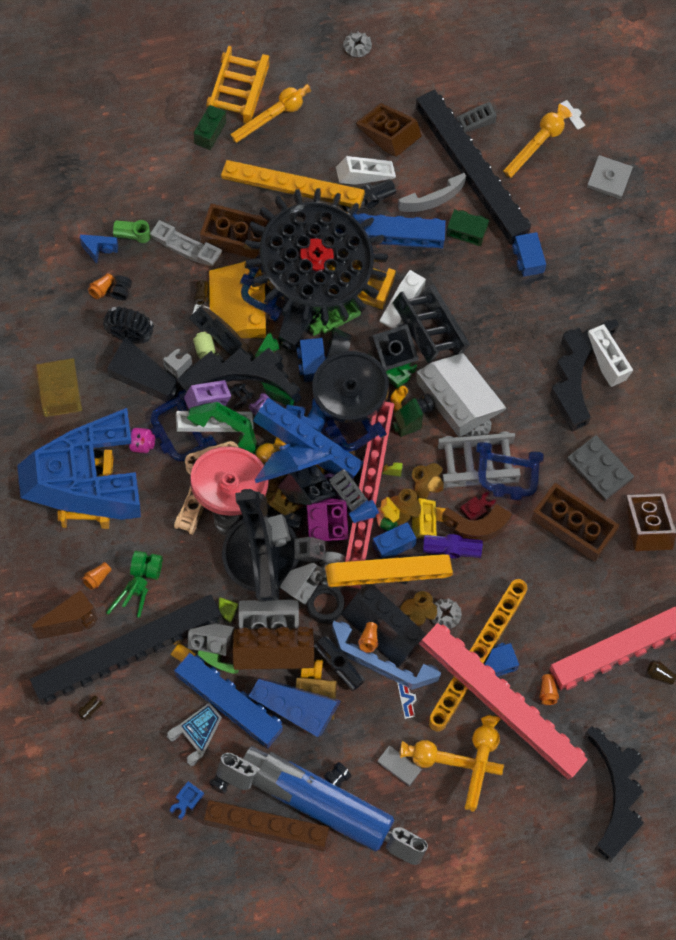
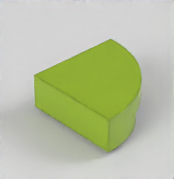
M393 463V466L386 464L383 466L382 474L401 477L403 464Z
M220 597L219 611L226 621L232 623L238 603Z

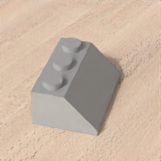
M298 600L239 601V628H299Z

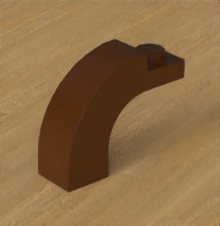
M496 504L485 518L481 520H468L447 507L443 512L442 520L448 527L455 528L454 535H459L463 539L487 541L504 531L510 523L513 514Z

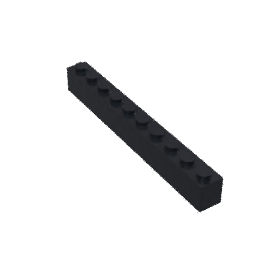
M434 89L416 98L417 111L460 173H465V180L509 244H514L516 236L529 234L531 229L529 219L524 218L519 205L513 202L510 192L504 189L500 178L492 172L491 165L485 162L481 151L473 145L470 135H466L461 122H457L452 109L446 106L443 96Z
M210 594L31 678V684L41 705L52 704L57 700L56 698L63 695L69 696L79 687H88L96 679H105L113 671L118 669L124 670L132 662L143 661L149 654L154 652L160 653L168 645L181 643L185 637H188L190 629L219 624V621L222 620L221 613Z

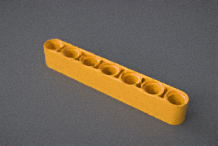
M450 555L337 562L325 566L329 587L441 579L453 575Z

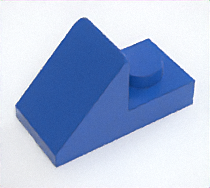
M80 234L81 246L96 263H98L99 251L108 254L112 252L118 253L116 237Z

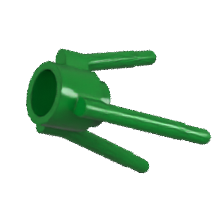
M134 576L132 581L128 582L125 589L106 611V614H110L129 591L122 607L127 605L132 595L139 596L141 594L137 617L140 618L145 596L148 592L146 588L148 582L140 576Z

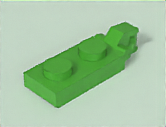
M351 302L345 306L349 315L347 321H342L337 309L328 311L329 321L327 325H322L321 314H319L316 322L310 325V331L313 336L322 331L325 334L332 331L334 327L338 328L360 316L361 312Z

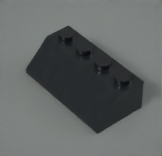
M373 584L365 585L342 613V616L361 634L365 629L366 623L373 622L377 624V649L394 663L397 668L421 646L419 643L427 635Z

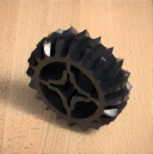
M119 306L108 309L103 319L104 329L108 334L118 338V340L127 338L132 343L144 344L149 341L154 331L153 322L149 317H145V314H141L133 309H127L126 307L121 308Z

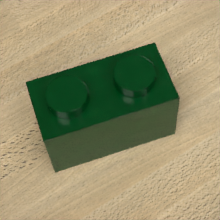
M212 105L208 106L193 133L194 144L211 151L226 124V111Z
M454 209L446 236L481 247L488 229L489 220L483 216L468 214L464 210L458 211Z

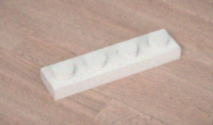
M176 411L177 432H237L230 425L218 422L213 416L210 417L205 427L194 425L187 419L189 411ZM237 412L250 419L253 428L252 412Z

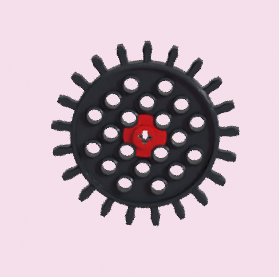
M316 188L313 196L314 201L304 202L300 190L296 189L294 192L296 204L290 206L286 205L280 195L276 196L275 203L280 209L276 215L272 214L264 206L260 209L259 214L269 223L266 227H262L251 222L248 230L262 237L260 242L245 240L244 249L258 251V259L246 260L244 266L245 268L260 267L262 275L253 279L251 285L256 287L267 283L272 291L266 295L264 302L267 304L276 296L284 300L286 303L282 308V316H285L290 311L291 306L303 309L301 315L302 324H305L309 318V311L320 312L322 325L326 326L329 321L328 311L337 309L342 321H347L349 315L345 306L351 302L362 313L367 307L358 297L362 291L376 299L379 291L367 283L370 278L379 281L385 280L387 274L374 270L373 264L374 262H386L388 254L373 253L372 246L378 245L384 240L383 235L369 238L365 229L370 228L373 224V217L366 219L360 224L353 217L357 213L358 203L351 206L348 212L338 207L341 199L340 193L335 195L332 205L321 202L320 188ZM296 217L303 218L304 222L297 221ZM321 217H327L330 222L323 221ZM284 229H290L292 234L285 233ZM310 229L317 230L318 234L311 233ZM335 229H341L344 233L339 234ZM272 241H278L281 246L273 245ZM298 241H304L307 246H301ZM324 241H330L332 246H327ZM350 241H356L358 245L353 246ZM286 253H292L295 258L287 257ZM338 253H344L346 258H341ZM280 265L283 268V270L278 271L275 269L274 266ZM306 265L309 270H303L300 266ZM326 265H332L335 270H329ZM352 265H358L360 270L354 269ZM294 277L297 282L292 283L288 278ZM315 277L322 278L323 282H317ZM340 277L348 278L349 282H343ZM308 289L312 294L306 295L303 290ZM329 289H334V290H336V291H337V294H336V295L331 294V293L329 292Z

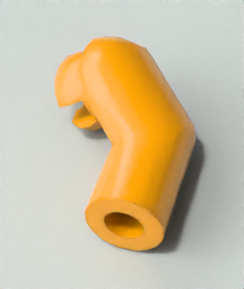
M405 386L396 388L390 396L391 403H394V413L402 408L401 402L408 393V389Z

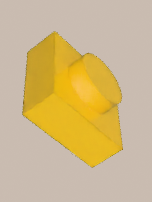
M388 497L381 501V513L386 519L389 518L394 523L399 519L400 510Z

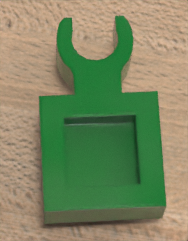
M411 363L386 371L389 382L395 388H399L410 380L411 374L417 369V364L410 367Z

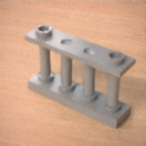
M504 431L493 435L455 438L445 436L439 439L438 449H445L447 473L443 474L442 478L444 488L519 482L520 468L514 469L512 467L509 444L514 443L515 433ZM490 445H502L505 467L503 470H495L493 468ZM483 446L484 471L476 472L474 470L471 447ZM464 447L467 471L465 473L455 472L452 448Z

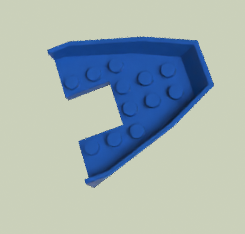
M127 408L73 429L31 453L17 465L20 498L64 511L120 520L140 518L141 511L136 472L97 477L93 448L132 444Z

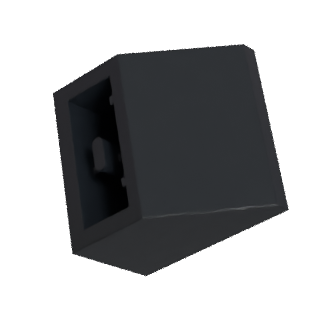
M316 465L289 473L278 486L289 502L304 505H313L337 495L332 485Z

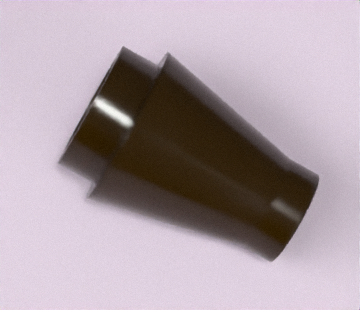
M652 660L647 668L646 674L649 675V678L670 685L674 684L676 674L659 660Z

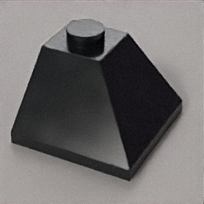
M408 324L368 336L373 354L385 371L419 360Z

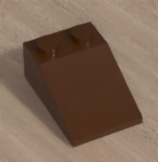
M380 103L356 122V126L380 148L395 157L422 137L416 119L383 103Z
M664 493L626 495L630 533L634 550H673L676 530Z
M79 590L32 624V628L37 639L40 640L90 629L96 624L98 618L94 606L83 592Z

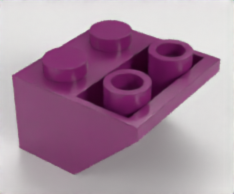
M329 498L313 505H306L308 537L323 541L348 539L346 500Z

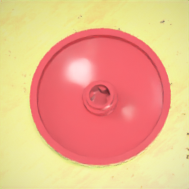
M218 447L207 451L197 459L191 471L190 485L193 495L203 507L220 515L236 516L241 515L242 512L236 502L235 493H240L243 489H252L266 496L269 480L255 483V478L264 465L254 454L237 447Z

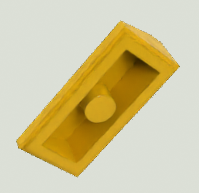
M422 498L417 499L421 504V513L418 518L412 517L414 535L417 539H424L425 535L437 536L436 501Z

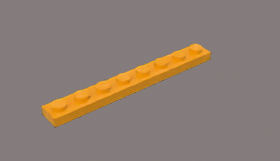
M226 160L221 173L222 179L284 193L294 194L295 190L299 189L303 197L312 199L316 188H320L321 201L332 203L335 195L340 193L339 205L351 207L358 203V209H360L365 195L363 189Z

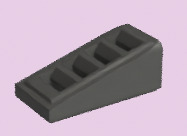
M488 102L456 117V120L461 122L466 133L496 123L497 115L491 102ZM466 119H467V121H468V123H469L468 126H466L465 121H464V120H466Z
M345 469L329 480L342 499L346 500V504L351 511H354L367 500ZM351 483V485L348 488H346L344 491H341ZM356 490L353 494L346 498L347 495ZM360 495L361 498H359V499H358L357 501H355L353 504L350 503L351 501H353L355 498H357V497Z

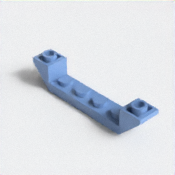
M333 622L332 631L338 648L348 659L411 690L439 681L441 672L433 665L428 664L427 666L423 664L417 677H414L412 672L405 669L402 671L396 668V665L390 661L384 662L371 652L365 653L361 651L360 647L355 644H347L352 635V629L345 622Z

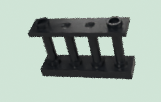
M429 285L420 297L407 299L402 291L392 302L404 324H408L411 336L427 363H431L439 351L452 349L454 354L458 355L464 353L469 347V341L435 285ZM425 303L429 312L416 314L412 306ZM434 319L438 327L425 329L421 321ZM443 334L447 342L435 345L430 336Z

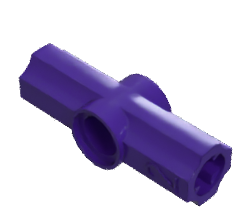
M449 534L445 537L425 535L423 553L450 555L452 559L460 558L461 556L481 558L483 540L463 539L461 536Z

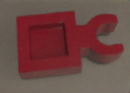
M485 492L480 500L475 496L460 507L461 512L468 520L480 519L487 514L486 508H491L495 505V499L491 502L486 501L490 494L489 492Z

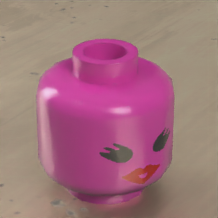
M133 428L131 431L132 444L126 445H129L132 452L146 454L150 449L153 450L155 435L152 434L150 429Z

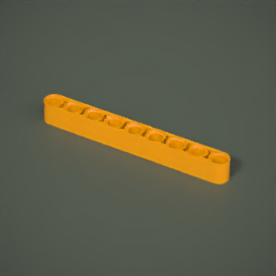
M521 579L511 582L470 649V652L479 651L484 655L479 660L483 664H485L492 649H494V646L526 595L527 584ZM513 588H520L522 593H515ZM503 604H511L513 608L510 610L505 609ZM499 619L503 622V625H495L493 621ZM489 635L493 638V641L487 642L483 637ZM455 676L430 715L429 726L436 732L446 728L469 690ZM455 684H461L464 689L462 691H457L454 689L453 686ZM450 700L454 706L448 708L443 702ZM441 717L444 722L436 724L433 719Z

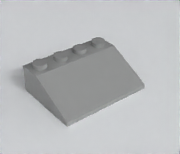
M463 353L432 362L417 371V384L425 394L428 393L431 396L435 407L458 437L465 435L485 421L506 410L501 400Z

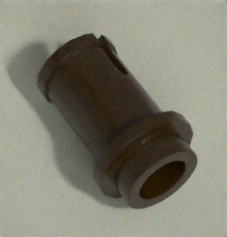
M200 280L197 281L194 300L198 305H205L209 300L207 296V281L202 280V285Z
M95 695L83 707H79L77 713L84 721L90 720L92 718L91 715L103 705L101 700L93 705L98 699Z

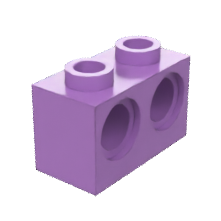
M225 380L191 385L184 399L188 409L213 402L226 406L231 398V394Z

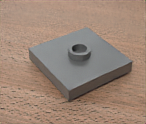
M599 155L587 188L621 199L633 166Z

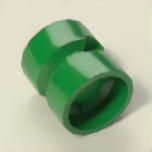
M135 550L131 562L130 575L140 577L146 575V578L158 580L163 556L157 554L148 556L146 552Z

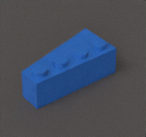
M265 678L257 680L249 695L252 699L316 737L322 736L341 702L337 699Z

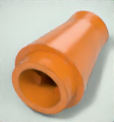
M107 273L105 276L92 282L88 288L89 294L95 299L103 298L112 285L114 277Z
M103 562L98 567L85 573L82 581L90 590L97 589L108 573L111 572V568L107 563Z
M373 622L366 623L365 629L358 641L362 651L370 653L378 647L377 624Z
M552 674L542 676L539 699L544 705H554L557 703V699H559Z

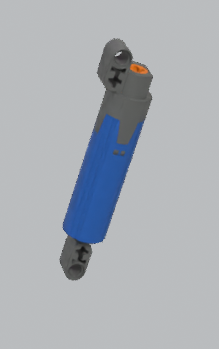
M251 746L243 759L232 753H225L221 756L216 774L222 780L242 790H247L254 785L375 852L381 848L385 841L387 842L386 848L391 854L412 865H418L427 851V842L419 836L399 827L391 831L394 816L273 752L267 754Z

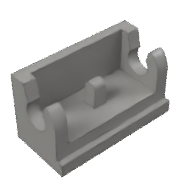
M180 349L174 350L168 357L163 358L165 371L176 380L192 367V358L188 353L181 359L176 358V355L180 353Z

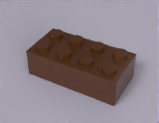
M556 482L533 511L531 520L594 562L598 560L620 526Z
M261 627L259 629H234V670L314 668L313 628L299 627L289 629L287 627H280L278 629H268Z

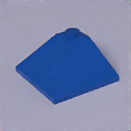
M290 444L280 446V451L272 453L255 478V483L333 459L334 455L301 445L291 447Z

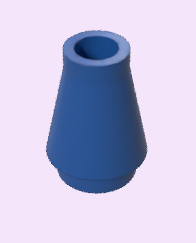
M372 499L370 501L366 500L354 511L350 512L349 515L355 524L375 518L379 511Z

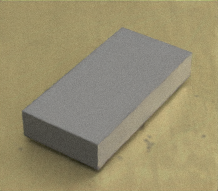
M390 745L377 761V763L409 787L422 771L421 768L406 757L400 758L399 752Z

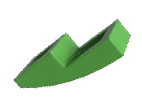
M198 651V655L210 665L229 673H238L239 670H234L233 664L221 662L222 655Z

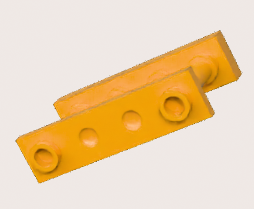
M228 46L227 51L222 54V66L212 96H209L207 99L206 107L212 105L217 108L241 113L243 123H248L253 118L267 75L269 55L262 54L261 60L256 62L232 56V47ZM233 63L254 68L257 72L256 75L248 76L227 70L229 64ZM225 78L250 83L252 88L251 90L244 91L223 86ZM221 92L246 98L247 103L246 105L239 106L218 101V97Z
M104 450V456L94 458L95 466L103 468V474L97 477L113 474L112 450ZM58 510V521H61L63 528H67V519L97 520V522H100L101 529H109L110 518Z

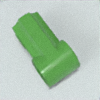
M116 220L114 222V237L136 239L139 243H146L151 238L149 225L144 220L136 222Z

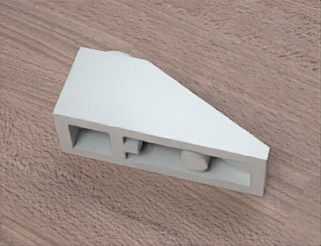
M346 156L336 166L339 183L356 185L394 179L396 177L392 161Z
M409 270L386 308L380 322L391 329L397 328V324L403 320L392 302L402 291L407 299L419 297L425 289L426 279Z
M603 324L589 330L588 335L598 364L609 385L612 387L626 381L633 369L605 325Z

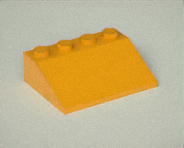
M245 262L210 270V310L223 319L241 338H266L265 283L256 287L251 285L253 279L262 275L260 267L245 268Z

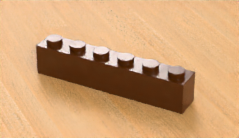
M211 800L208 802L204 818L205 825L322 852L325 851L329 827Z

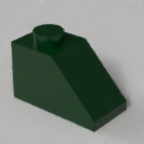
M416 398L409 401L393 415L391 424L394 431L398 432L400 437L418 431L422 427L423 413Z

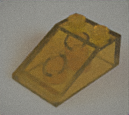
M74 358L37 364L44 416L48 417L82 411Z

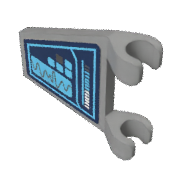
M209 702L180 725L168 731L167 737L173 742L182 733L197 750L187 757V763L193 766L203 757L222 717Z

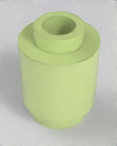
M207 332L198 333L193 339L196 353L200 360L210 351L214 354L216 353L212 336L207 334Z

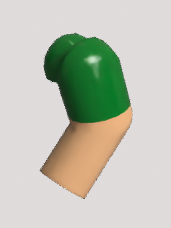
M381 507L377 508L379 514L376 515L380 528L390 531L398 527L396 521L393 523L389 518L386 519L383 516Z

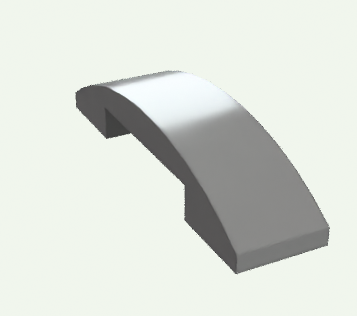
M465 173L448 179L446 188L418 198L416 193L399 199V211H424L449 201L465 185Z
M160 220L150 233V236L163 246L201 264L213 266L222 253V249L207 242L204 245L177 232L175 227Z

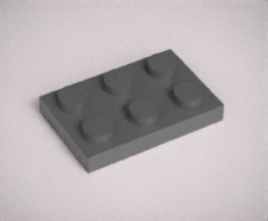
M597 435L567 458L568 462L604 501L634 478V475Z

